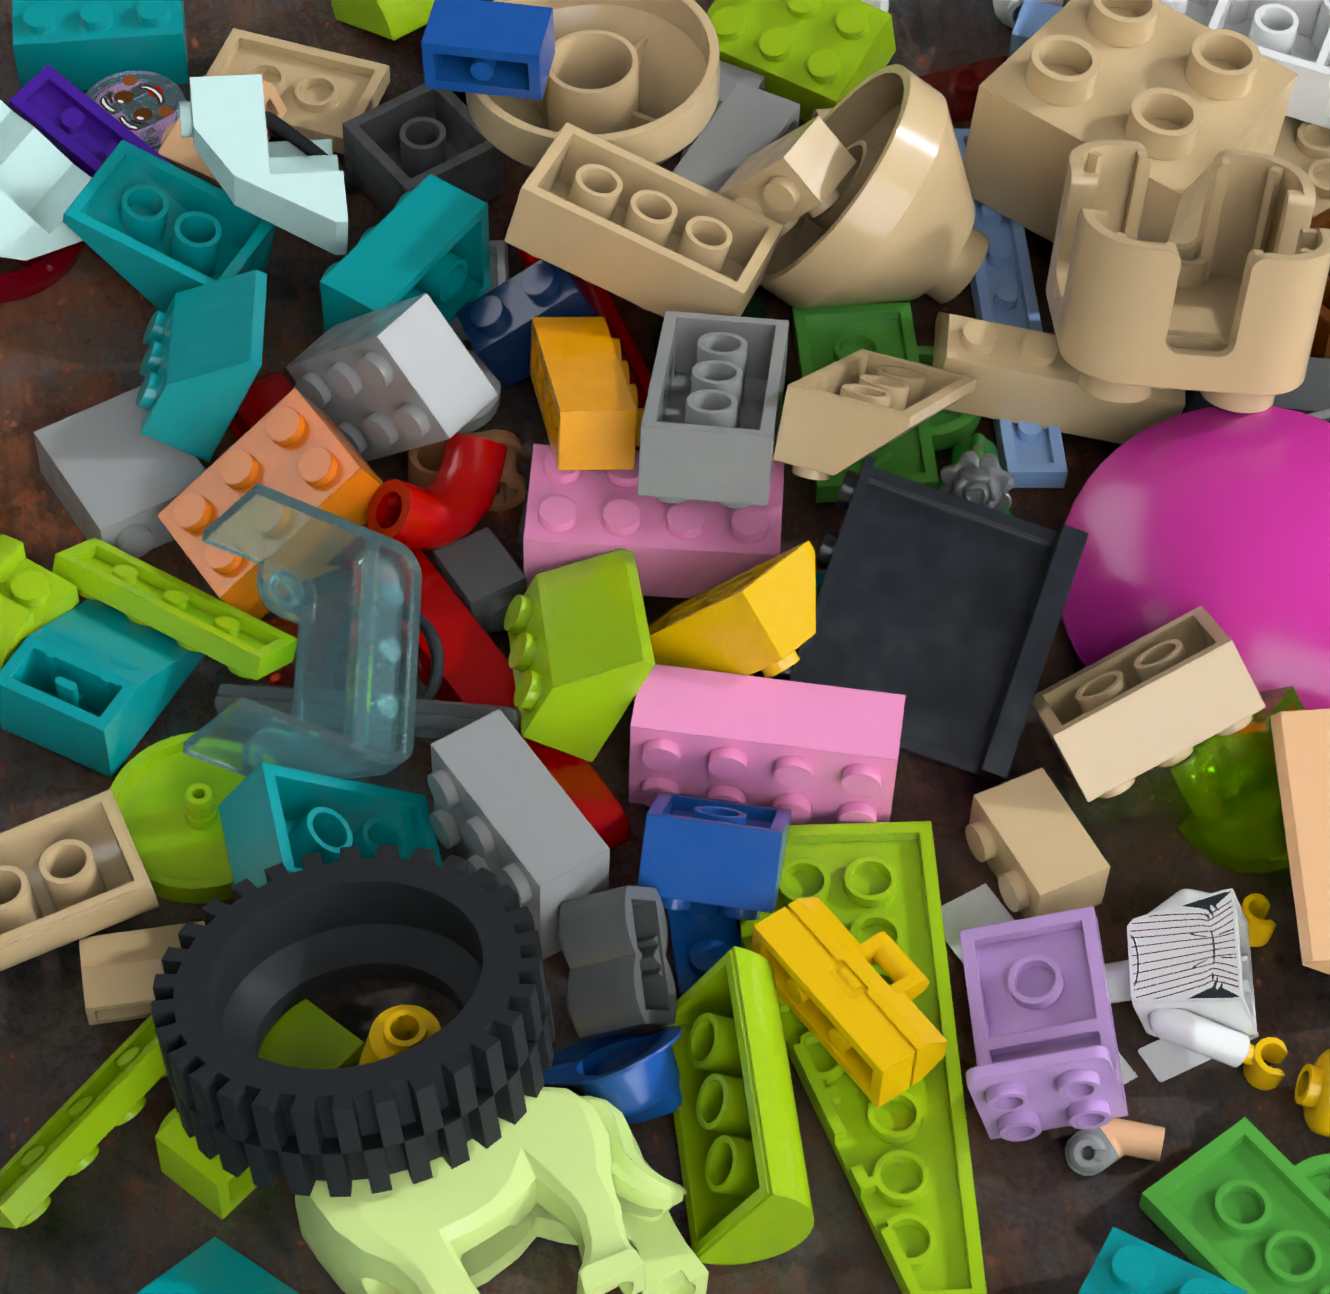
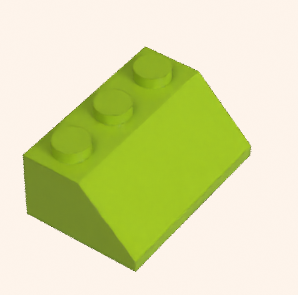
M624 548L536 574L525 594H517L512 599L504 618V629L508 631L511 650L509 667L513 669L516 688L514 705L518 707L521 713L520 726L522 737L589 762H593L655 666L635 554Z

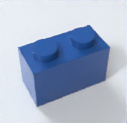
M435 0L421 41L425 88L542 101L555 55L553 8L485 0Z

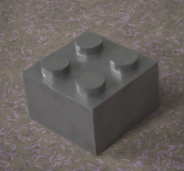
M424 83L342 123L345 169L358 179L360 189L386 216L395 208L398 200L404 193L413 191L429 174L484 202L504 193V153L499 151L480 133L471 118L468 107L452 91L425 88Z

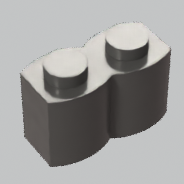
M627 885L563 901L560 908L557 938L571 969L568 980L566 1008L579 1038H605L627 1035L673 1025L677 1009L676 990L672 971L665 956L667 949V922L657 889Z

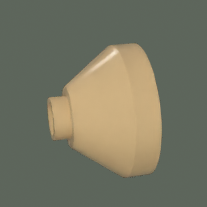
M493 0L494 2L553 8L555 55L542 101L465 92L469 113L480 133L499 151L533 171L566 122L658 166L690 144L709 123L719 99V41L710 18L695 0Z
M899 64L889 65L874 72L854 87L822 120L857 162L836 186L840 196L827 210L814 218L806 212L793 228L779 237L765 275L759 285L793 308L803 309L911 301L922 296L924 293L940 304L947 303L969 284L986 256L989 239L973 226L975 206L945 97L906 67Z

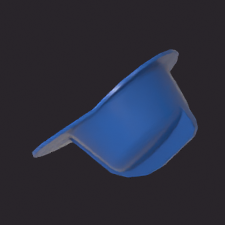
M669 1026L649 1033L597 1038L569 1046L554 1053L550 1070L542 1069L544 1086L576 1085L584 1096L590 1095L607 1100L623 1113L628 1123L644 1122L675 1112L682 1104V1094L679 1087L680 1073L672 1044L682 1035L681 1026Z

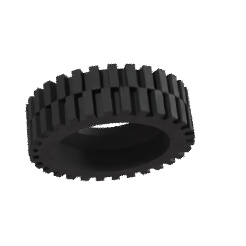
M378 845L375 858L362 859L360 847L351 846L340 848V861L323 864L321 853L316 852L301 856L304 869L291 874L288 873L283 863L264 869L267 884L259 888L247 878L230 887L234 901L233 904L229 906L214 898L201 909L205 926L190 921L186 923L178 933L181 948L168 947L161 960L165 974L155 975L153 992L156 1001L151 1002L152 1017L176 1111L179 1113L184 1130L189 1138L196 1137L198 1149L209 1160L219 1154L223 1170L237 1178L250 1167L254 1185L272 1190L280 1177L286 1175L290 1194L302 1196L311 1195L316 1180L327 1181L330 1197H351L352 1180L369 1179L372 1194L391 1191L393 1189L390 1174L408 1170L414 1185L433 1178L430 1161L439 1157H443L451 1169L469 1161L467 1142L471 1139H474L486 1149L502 1138L498 1117L516 1125L527 1112L524 1095L537 1098L544 1086L542 1069H551L554 1057L552 1042H555V1026L538 930H535L533 916L527 905L520 907L518 894L508 884L498 889L496 875L483 867L470 876L468 862L464 858L451 854L439 867L437 866L433 849L416 847L409 860L400 859L398 845ZM366 979H396L418 983L441 993L460 1011L445 1027L420 1044L394 1056L359 1066L334 1069H306L285 1066L258 1057L259 1050L267 1033L287 1011L318 992L344 983Z

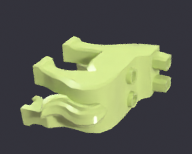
M543 1087L537 1098L524 1095L527 1112L516 1125L498 1117L502 1138L487 1149L474 1139H471L467 1142L470 1160L454 1169H451L443 1157L430 1161L433 1175L431 1179L413 1185L408 1170L390 1174L393 1190L375 1194L371 1192L369 1179L352 1180L351 1197H330L327 1181L316 1180L310 1196L295 1195V1206L303 1238L321 1265L346 1294H480L476 1288L490 1281L516 1261L536 1237L564 1244L578 1245L582 1265L578 1272L577 1294H605L618 1286L623 1294H706L709 1271L688 1246L669 1213L670 1208L683 1201V1195L687 1194L685 1188L662 1177L647 1164L621 1111L607 1100L590 1095L578 1096L567 1088Z

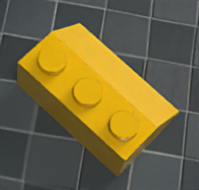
M808 540L673 606L649 624L648 628L655 664L751 676V674L761 670L765 678H771L798 662L800 658L795 650L816 634L815 550L810 541Z

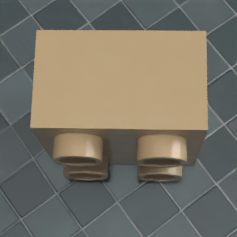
M1070 0L979 85L963 159V166L972 198L1054 243L1071 151L1083 143L1096 140L1137 141L1146 147L1151 163L1137 237L1144 241L1189 243L1197 237L1214 157L1226 149L1252 151L1273 156L1298 74L1262 56L1257 45L1245 35L1227 29H1211L1161 3V0Z

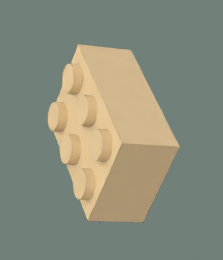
M1202 606L1034 695L1032 705L1062 762L1088 802L1097 797L1107 799L1123 793L1133 785L1135 777L1157 765L1159 767H1169L1183 761L1193 752V746L1216 734L1226 736L1243 729L1252 721L1253 714L1266 708L1232 639Z

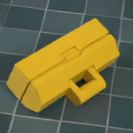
M819 897L798 898L789 903L787 908L784 906L753 925L751 951L763 956L773 967L778 995L877 1109L909 1089L910 1085L914 1086L920 1082L945 1056L947 1040L911 1001L925 991L930 981L885 931L875 934L860 944ZM877 963L894 983L889 986L871 965Z

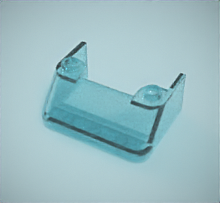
M257 483L203 531L202 542L257 563V590L263 603L277 616L299 624L292 716L240 697L184 742L183 754L246 777L261 762L342 779L388 774L411 756L414 748L422 572L419 562L408 547L395 539Z

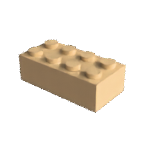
M566 122L521 187L504 242L663 318L665 311L741 317L765 275L784 225Z

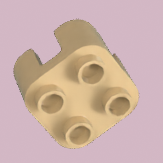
M1096 140L1075 147L1071 151L1068 160L1046 284V296L1060 354L1068 364L1080 371L1078 377L1080 387L1098 399L1123 404L1137 403L1147 399L1151 395L1153 387L1200 391L1203 398L1212 405L1236 413H1259L1265 411L1273 405L1275 395L1287 393L1298 388L1305 379L1330 269V229L1310 228L1315 207L1316 191L1309 175L1294 164L1271 155L1244 150H1223L1213 159L1197 237L1185 244L1144 241L1137 236L1151 168L1146 147L1140 142L1128 140Z

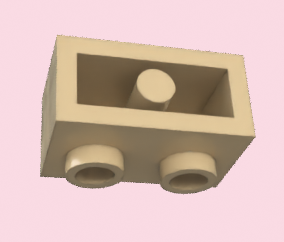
M817 116L747 157L717 194L784 225L780 235L782 236L793 228L806 212L814 218L827 210L840 196L836 186L857 161L822 119Z

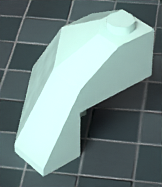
M262 74L190 77V101L179 102L181 138L193 137L194 149L233 204L334 255L347 254L348 213L344 173L339 171L337 154L333 155L332 140H310L328 154L307 156L289 141L268 142Z
M1 100L0 257L26 261L83 241L62 221L65 211L92 177L74 165L34 126L13 112Z

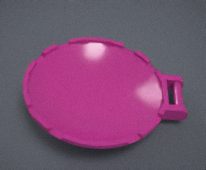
M1271 406L1259 413H1236L1219 407H1209L1183 413L1159 422L1138 433L1117 448L1086 481L1076 497L1065 522L1067 526L1089 533L1061 615L1067 638L1078 661L1085 668L1195 608L1202 606L1232 639L1266 708L1253 714L1252 721L1243 729L1226 736L1216 734L1193 747L1215 754L1241 756L1242 752L1274 751L1270 716L1282 711L1330 709V423L1302 412Z

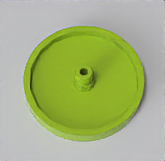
M210 731L191 732L169 737L147 747L121 769L110 789L157 897L193 904L209 903L214 898L220 901L233 898L230 887L234 886L218 805L261 762L283 766L271 752L259 744L237 735Z

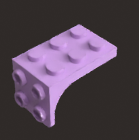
M1084 907L959 931L977 1063L976 1067L966 1071L967 1087L990 1140L1002 1138L1012 1142L1026 1141L1037 1137L1043 1130L1066 1126L1084 1130L1095 1129L1108 1124L1112 1118L1129 1116L1098 920L1094 907Z

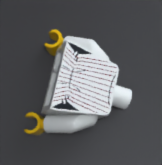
M1233 888L1214 893L1181 889L1151 912L1132 919L1127 925L1129 960L1105 964L1111 1004L1132 1000L1133 1007L1147 1034L1235 1068L1244 1063L1243 1074L1246 1080L1253 1087L1267 1091L1276 1088L1285 1074L1279 1068L1268 1066L1263 1060L1272 1064H1281L1287 1055L1285 1044L1276 1037L1263 1038L1255 1046L1250 1044L1249 1039L1250 1035L1257 1034L1250 947H1261L1267 944L1276 927V923L1273 920H1264L1270 909L1268 899L1262 894L1254 893L1245 897L1242 905H1240Z

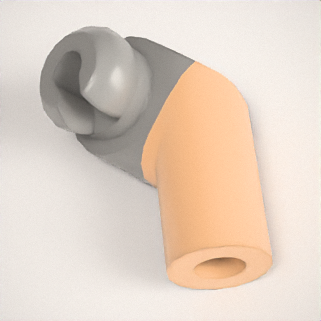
M1112 1118L1108 1124L1102 1127L1081 1129L1076 1132L1066 1144L1065 1159L1068 1166L1074 1172L1083 1176L1098 1174L1123 1156L1159 1162L1165 1127Z

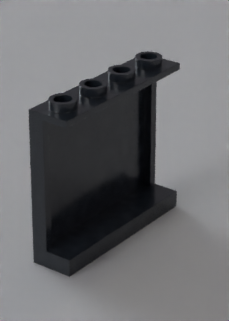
M867 455L859 473L849 469L846 472L835 506L846 509L838 533L826 530L815 560L816 567L825 569L818 593H816V634L798 647L797 655L800 660L788 669L775 675L774 679L906 695L899 751L999 785L1008 776L1089 533L1064 525L1058 532L875 468L876 458Z

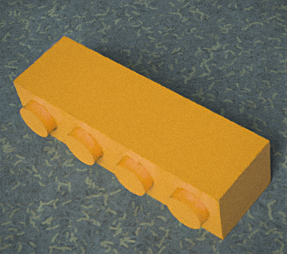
M532 317L530 376L558 471L633 470L635 466V447L640 446L644 408H638L636 384H629V365L627 360H621L620 339L611 338L604 317Z

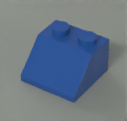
M660 792L646 814L638 886L656 888L664 909L691 910L693 902L720 906L719 914L740 920H757L760 918V912L773 913L778 898L792 810Z

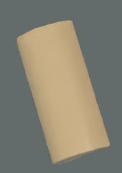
M111 789L0 833V971L159 907L152 884Z

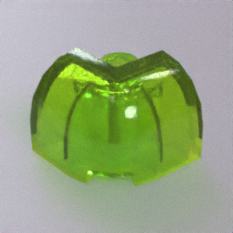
M1293 686L1259 692L1266 708L1253 714L1252 721L1246 727L1230 735L1219 736L1216 734L1193 746V752L1186 759L1173 765L1170 769L1181 794L1185 797L1192 810L1178 828L1191 845L1213 863L1235 872L1261 874L1290 869L1270 716L1282 711L1305 710Z

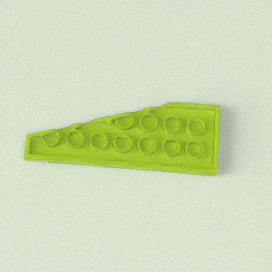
M932 822L790 825L778 898L773 913L784 906L787 908L789 903L798 898L819 897L860 944L875 934L885 931L929 979L930 982L925 991L911 1001L947 1040L945 1056L920 1082L914 1086L910 1085L909 1089L878 1109L778 995L787 1053L901 1293L987 1294ZM760 912V918L757 920L738 919L741 948L751 950L753 925L773 913ZM877 963L871 965L889 986L894 983Z

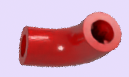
M455 434L450 439L445 440L440 467L435 479L429 486L418 487L392 479L378 487L368 507L367 523L370 533L378 540L405 549L423 550L440 549L466 537L491 507L502 477L508 448L492 440L464 434Z

